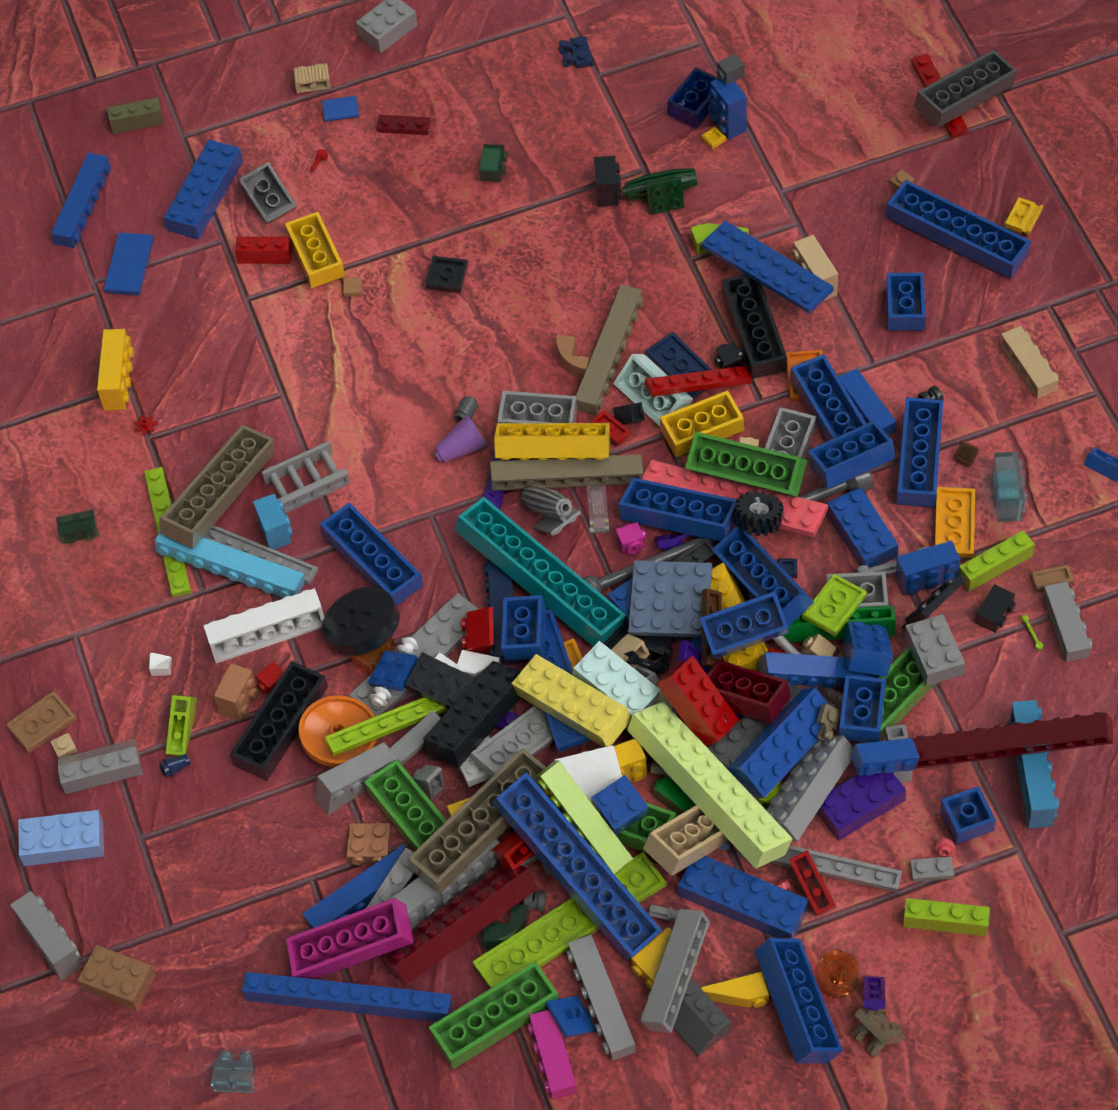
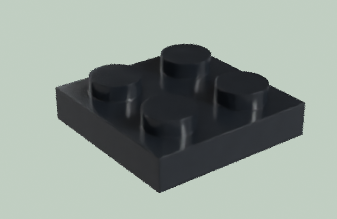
M433 256L425 284L426 289L461 293L468 268V260Z

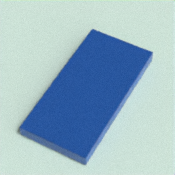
M118 233L104 286L105 293L140 295L154 241L153 235Z

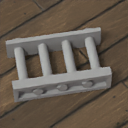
M330 441L321 443L315 448L262 471L265 484L272 482L281 498L277 500L281 499L285 514L351 484L347 470L344 468L339 471L330 457L333 454ZM323 459L331 475L321 478L313 464L314 462ZM305 466L315 481L307 486H304L296 470ZM288 474L298 489L290 494H287L279 478Z

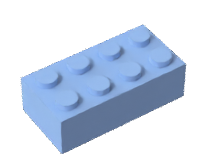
M99 810L18 820L19 857L24 866L104 857L103 819Z

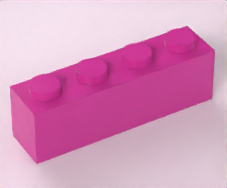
M550 1010L531 1014V1023H527L530 1036H535L536 1042H533L535 1054H540L541 1061L538 1062L540 1072L546 1075L547 1080L543 1081L546 1093H551L552 1100L577 1093L576 1083L561 1031Z

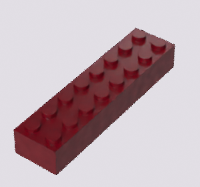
M500 864L495 870L486 873L480 881L468 886L465 892L453 897L450 903L437 909L428 919L420 921L417 927L411 930L412 944L382 954L380 957L390 974L403 984L408 985L537 890L538 886L526 867L520 865L513 871Z

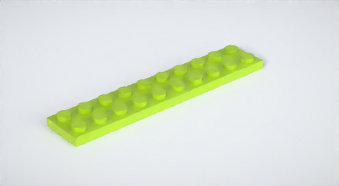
M643 852L614 874L638 903H641L667 886V882ZM571 898L474 960L473 966L491 989L535 961L541 968L569 949V942L592 935L599 928L575 900Z

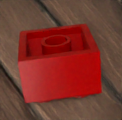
M493 607L466 612L465 616L461 618L460 628L464 630V637H461V649L488 655L494 645Z

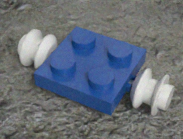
M411 637L402 638L401 643L403 645L397 646L399 652L385 650L368 680L370 686L374 687L375 694L369 696L373 705L377 707L387 706L386 699H391L392 697L388 690H403L418 660V657L413 652V650H418L419 648L415 639Z

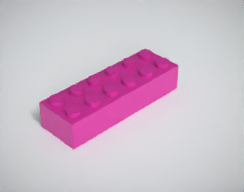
M396 898L286 938L292 977L307 979L320 978L413 943L407 905Z

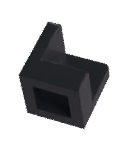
M642 402L613 407L615 419L623 425L645 420Z

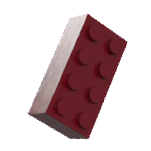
M718 660L707 674L734 713L769 724L774 722L791 698L788 680Z

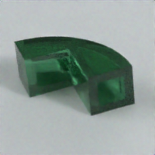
M516 904L512 907L510 923L492 922L485 927L483 937L484 948L493 949L524 929L530 914L528 905Z

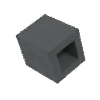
M733 54L717 62L716 74L720 80H723L728 85L745 77V64L736 54Z

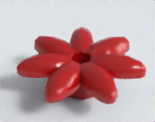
M141 415V421L134 422L138 426L135 432L142 430V435L144 436L147 430L154 432L152 426H156L158 423L152 421V415L147 419Z

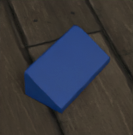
M356 96L322 101L325 122L359 117Z
M1095 447L1088 453L1084 465L1117 482L1118 458Z

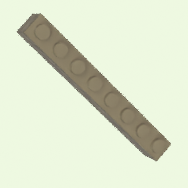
M625 285L620 286L576 394L577 411L597 415L598 410L602 409L604 395L608 394L610 389L609 382L615 377V367L620 364L622 350L625 351L627 337L632 334L633 322H637L638 310L643 307L644 297H642V289Z
M635 454L610 455L609 458L603 460H596L594 458H586L584 460H577L575 458H567L566 460H558L556 458L539 460L538 458L533 460L517 459L514 461L497 460L490 462L492 491L523 490L528 487L539 486L545 488L629 485L633 477L643 478L642 456Z

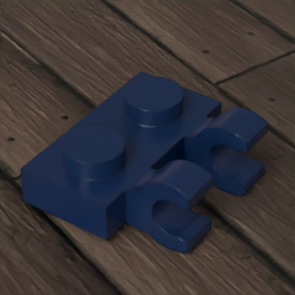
M586 36L570 38L569 42L565 40L559 41V52L562 54L563 67L575 65L577 69L593 66V59Z

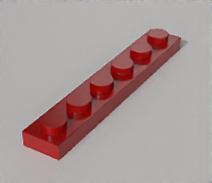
M928 53L912 58L911 63L924 87L941 79ZM961 115L944 124L951 138L968 133V128Z
M745 366L646 378L644 385L651 397L751 384L752 377Z

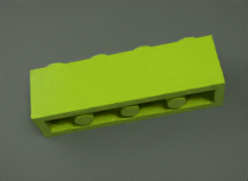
M1021 531L960 565L959 576L961 575L966 580L963 583L964 587L970 592L1033 556L1035 544L1024 531Z
M906 898L903 927L987 936L990 907Z

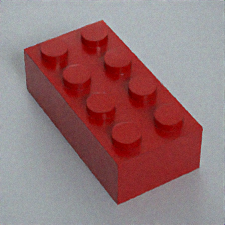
M693 655L677 663L656 683L687 727L706 747L718 742L739 721Z

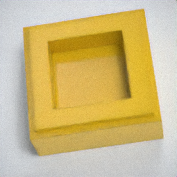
M713 127L702 134L701 139L713 150L726 141V136L716 127Z

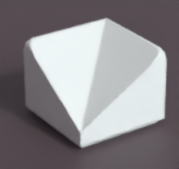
M150 653L149 670L151 676L171 675L172 657Z

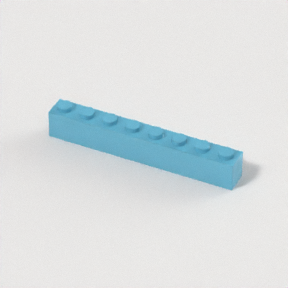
M160 532L155 539L156 552L163 556H170L179 562H186L196 568L206 569L215 575H222L232 581L242 582L249 587L261 589L265 593L280 596L282 599L286 596L299 594L304 586V573L204 537L193 549L160 534Z

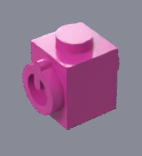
M638 522L626 524L616 529V539L623 554H636L645 547L646 533L643 528L640 529Z

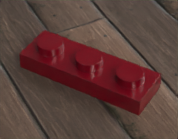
M379 115L377 132L429 135L431 119L430 117Z

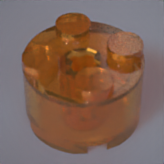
M840 949L825 952L817 964L816 981L819 989L831 999L846 997L856 990L859 977V965L856 958L852 954L843 952Z

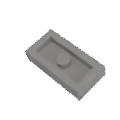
M952 857L910 860L913 882L954 879Z

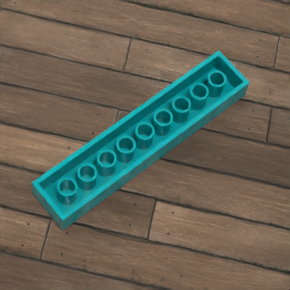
M485 497L458 516L454 531L532 596L542 595L546 608L552 609L558 618L593 647L598 641L604 643L624 623L625 613Z

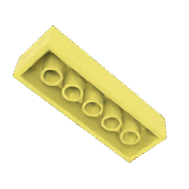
M537 654L511 683L518 696L602 747L611 746L631 721V715L627 707Z

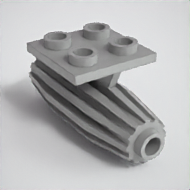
M539 486L525 488L521 493L524 505L532 511L546 516L533 527L537 531L552 536L562 531L565 525L574 522L576 517L581 514L580 510L574 509L571 505L572 502L558 491Z

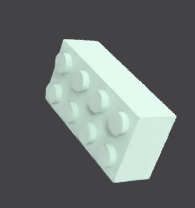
M600 641L573 669L572 675L627 707L631 718L634 713L652 706L660 695L661 690Z

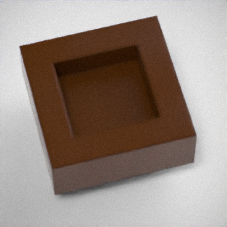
M963 440L960 442L953 458L970 467L980 449Z

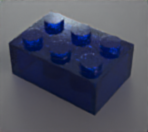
M695 67L668 99L667 115L697 129L711 112L709 104L711 102L709 90H711L710 82L718 79V77Z

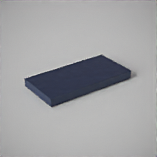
M674 332L645 350V356L668 376L712 370ZM699 390L686 393L690 395L694 400L696 397H698L707 390Z

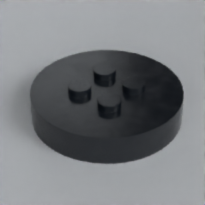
M363 587L343 595L332 604L324 616L322 631L335 652L345 656L362 655L377 649L393 635L399 624L400 612L392 596L386 590L378 587Z

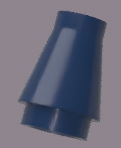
M187 754L163 759L159 766L165 778L168 776L172 777L186 766H189L190 760Z

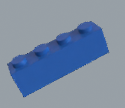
M857 368L838 377L866 424L875 420L887 435L896 432V420Z

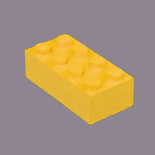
M319 212L285 223L287 236L290 237L291 245L311 288L345 277L343 263Z
M125 329L103 330L97 391L104 411L126 410V404L130 401L128 388L131 387V377H129V374L133 371L131 358L134 357V348L131 347V338L127 336Z
M725 391L661 416L660 430L674 456L677 458L690 452L695 431L725 439L744 431V418L729 391Z

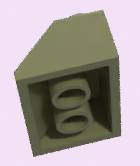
M159 96L107 107L113 134L164 124Z

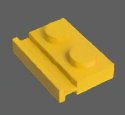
M1019 197L1005 222V228L1019 233L1024 232L1029 236L1043 210V205L1038 206L1034 202Z

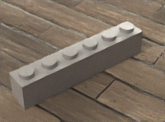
M680 909L678 916L675 918L674 927L668 938L665 953L662 955L659 970L655 975L653 987L649 992L647 1004L641 1015V1022L650 1031L672 1033L710 920L700 910Z
M592 935L569 942V951H566L569 962L575 965L576 969H573L576 980L582 983L583 987L580 988L584 1000L588 999L590 1003L587 1006L591 1018L595 1017L597 1024H595L598 1036H603L604 1042L602 1046L605 1054H610L613 1061L635 1053L634 1040Z

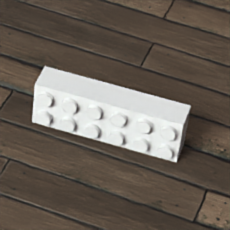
M314 588L304 590L293 596H286L275 602H268L257 608H250L245 612L233 614L218 621H211L203 626L216 663L321 629L323 619L325 618Z

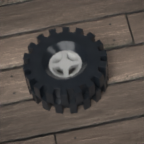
M753 490V493L747 491L745 495L742 493L736 499L733 520L736 522L737 527L741 526L740 530L743 532L747 530V534L756 533L755 536H760V533L766 536L768 532L773 534L775 530H779L782 523L784 511L782 501H779L777 496L773 497L772 493L765 494L766 491H761V493H758L757 490Z

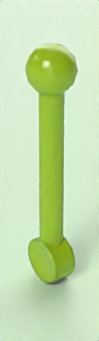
M1023 615L1021 621L1025 622L1035 641V649L1042 650L1043 643L1038 641L1028 621V616Z

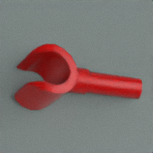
M317 150L315 162L310 168L311 171L316 169L321 160L328 159L327 150Z

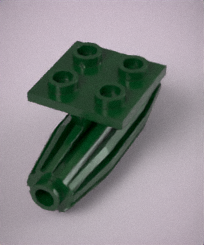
M694 168L669 169L646 174L627 181L625 186L622 187L623 196L627 197L628 200L648 199L649 213L653 215L685 208L683 191L697 186L698 181Z

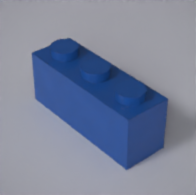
M912 738L855 744L851 754L858 776L915 770L920 758Z

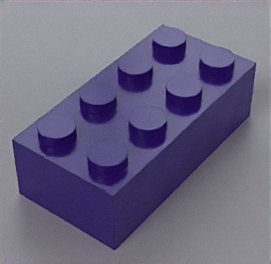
M893 772L869 776H858L857 774L832 789L817 811V814L839 841L904 802L906 789Z

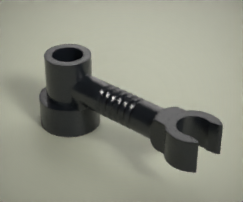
M632 650L624 653L630 658V660L626 661L629 665L636 664L656 674H662L669 670V663L663 656L650 662L640 658Z

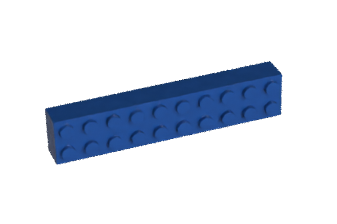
M527 772L491 802L626 961L633 958L662 931Z

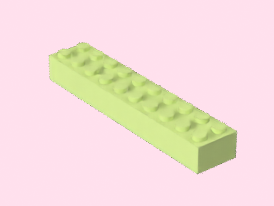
M663 701L633 714L627 731L755 869L786 855L793 838Z

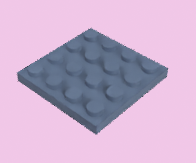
M634 561L629 634L701 637L702 590L706 588L711 589L712 563Z

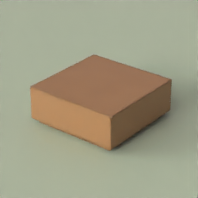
M362 278L344 279V297L362 296Z

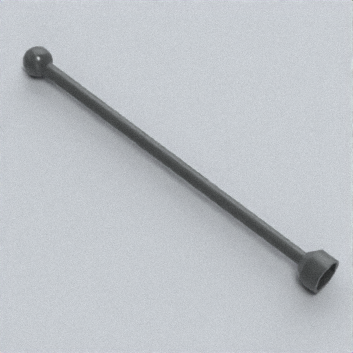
M866 471L829 489L823 486L799 497L819 501L846 489L854 491L861 487L866 492L873 489V481L870 472ZM698 537L642 561H673L704 538ZM707 539L711 544L719 542L716 540ZM634 564L601 578L586 576L582 579L601 594L602 589L633 577Z

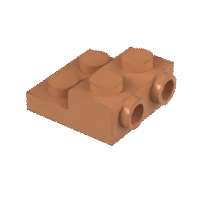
M350 823L347 845L348 863L353 865H362L363 863L375 864L389 855L390 823Z

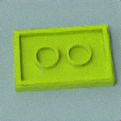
M833 574L813 600L814 603L802 614V619L836 636L867 596V591Z

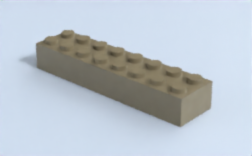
M241 425L160 518V534L193 549L274 455V439Z
M522 748L408 858L410 869L441 894L510 826L491 802L526 772L539 786L537 783L539 779L536 775L544 770L546 766Z

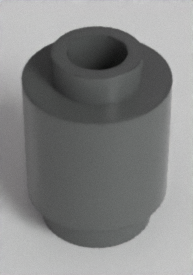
M470 396L461 399L454 412V419L458 423L467 415L472 420L479 407L476 399Z

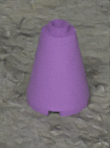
M467 415L435 446L437 450L434 453L439 461L444 460L446 463L484 449L488 445Z

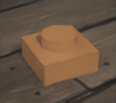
M900 170L889 180V184L898 190L905 180L915 183V179L905 171Z

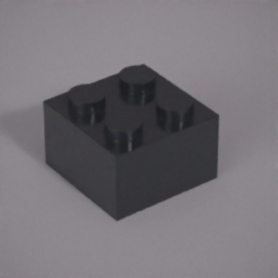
M615 156L594 157L597 207L619 206L618 199L622 198L621 188H618L621 187L620 174H617L620 173L619 163H616Z

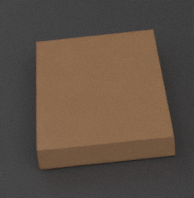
M52 691L8 722L6 727L29 754L72 724L77 718L57 693Z

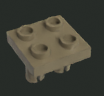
M860 1008L855 1013V1016L861 1023L852 1031V1035L862 1042L871 1031L875 1038L866 1049L868 1051L872 1050L870 1054L877 1057L885 1045L901 1043L905 1038L901 1032L902 1029L886 1017L887 1014L883 1009L872 1011L868 1008Z

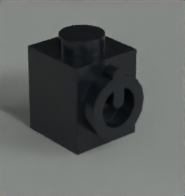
M732 342L717 347L714 360L717 367L720 366L721 369L739 367L744 362V356L740 347H735Z

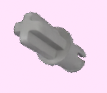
M651 905L649 908L650 917L667 920V923H670V921L675 922V918L679 913V910H675L671 906L670 908Z

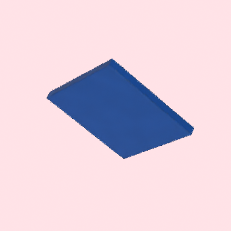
M578 996L546 1002L565 1038L597 1032L593 1020Z

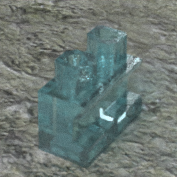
M221 1051L219 1059L214 1062L211 1080L214 1092H233L234 1089L238 1093H254V1073L256 1069L251 1052L242 1051L240 1052L239 1061H232V1052Z

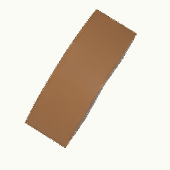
M557 335L558 357L562 366L570 374L583 379L590 362L589 357L575 356L576 337Z

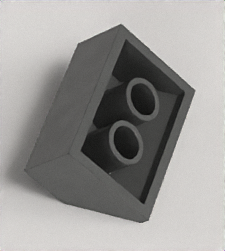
M690 978L673 1028L699 1057L731 1032V1021L699 985Z

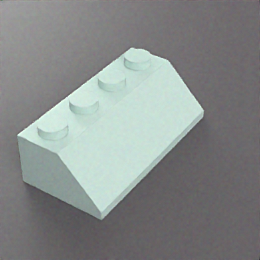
M632 354L613 384L634 403L642 402L643 412L660 426L661 416L691 404L693 398L686 392L651 397L644 385L646 378L668 375L644 354Z

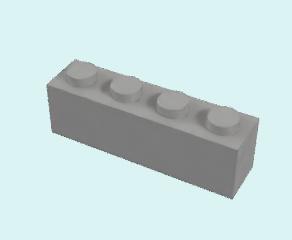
M1068 582L1045 586L1043 598L1065 661L1070 662L1088 658L1090 649L1093 648L1090 638H1087L1086 624L1080 618V607L1074 602L1075 594L1073 588L1069 587Z

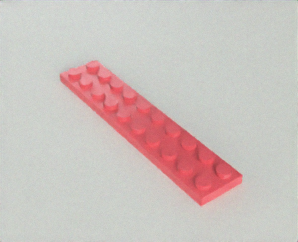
M651 460L642 478L643 480L737 499L742 493L745 495L747 491L753 493V490H757L758 493H761V491H766L765 494L772 493L773 497L777 496L784 506L782 523L779 529L810 537H815L828 510V504L714 477Z

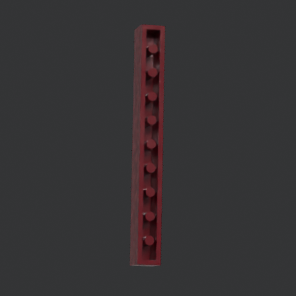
M1095 712L1093 715L1084 716L1079 714L1070 718L1056 717L1048 721L1035 720L1033 723L1018 722L1010 726L996 725L994 728H976L972 731L958 730L955 733H937L934 736L920 735L912 738L920 757L915 768L1113 744V721L1107 713Z

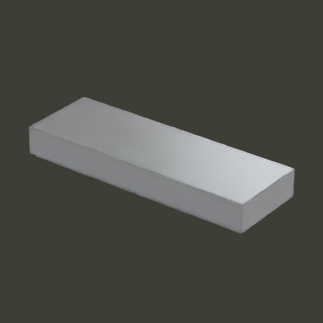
M434 711L429 713L390 748L402 765L425 746L423 738L441 719Z

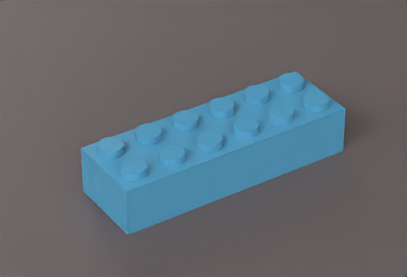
M1037 700L1012 702L1009 719L1010 725L1018 722L1033 723L1035 720L1042 719V709L1037 706ZM1049 752L1015 756L1028 829L1053 827L1054 819H1057L1059 801L1057 797H1054L1053 793L1056 790L1055 780L1050 777L1052 763L1047 760Z

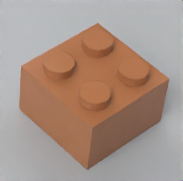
M230 663L214 694L220 715L241 722L244 715L248 714L250 703L258 694L252 670Z

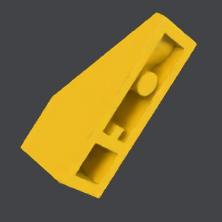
M762 972L701 987L714 1002L747 1008H759L769 1003V993Z

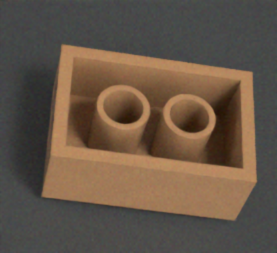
M96 945L77 981L82 991L138 1011L156 975L151 965Z

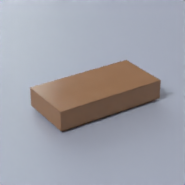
M1069 565L1034 571L1030 574L1036 592L1043 591L1045 586L1068 582V585L1074 584Z

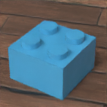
M275 494L253 501L258 522L268 547L275 550L291 544L290 536L293 533L289 518L284 513L281 499L277 500Z

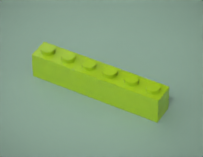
M555 760L536 775L539 779L537 781L539 786L544 791L547 790L550 793V800L553 804L562 809L565 818L570 823L572 822L577 832L613 874L633 859L560 761Z

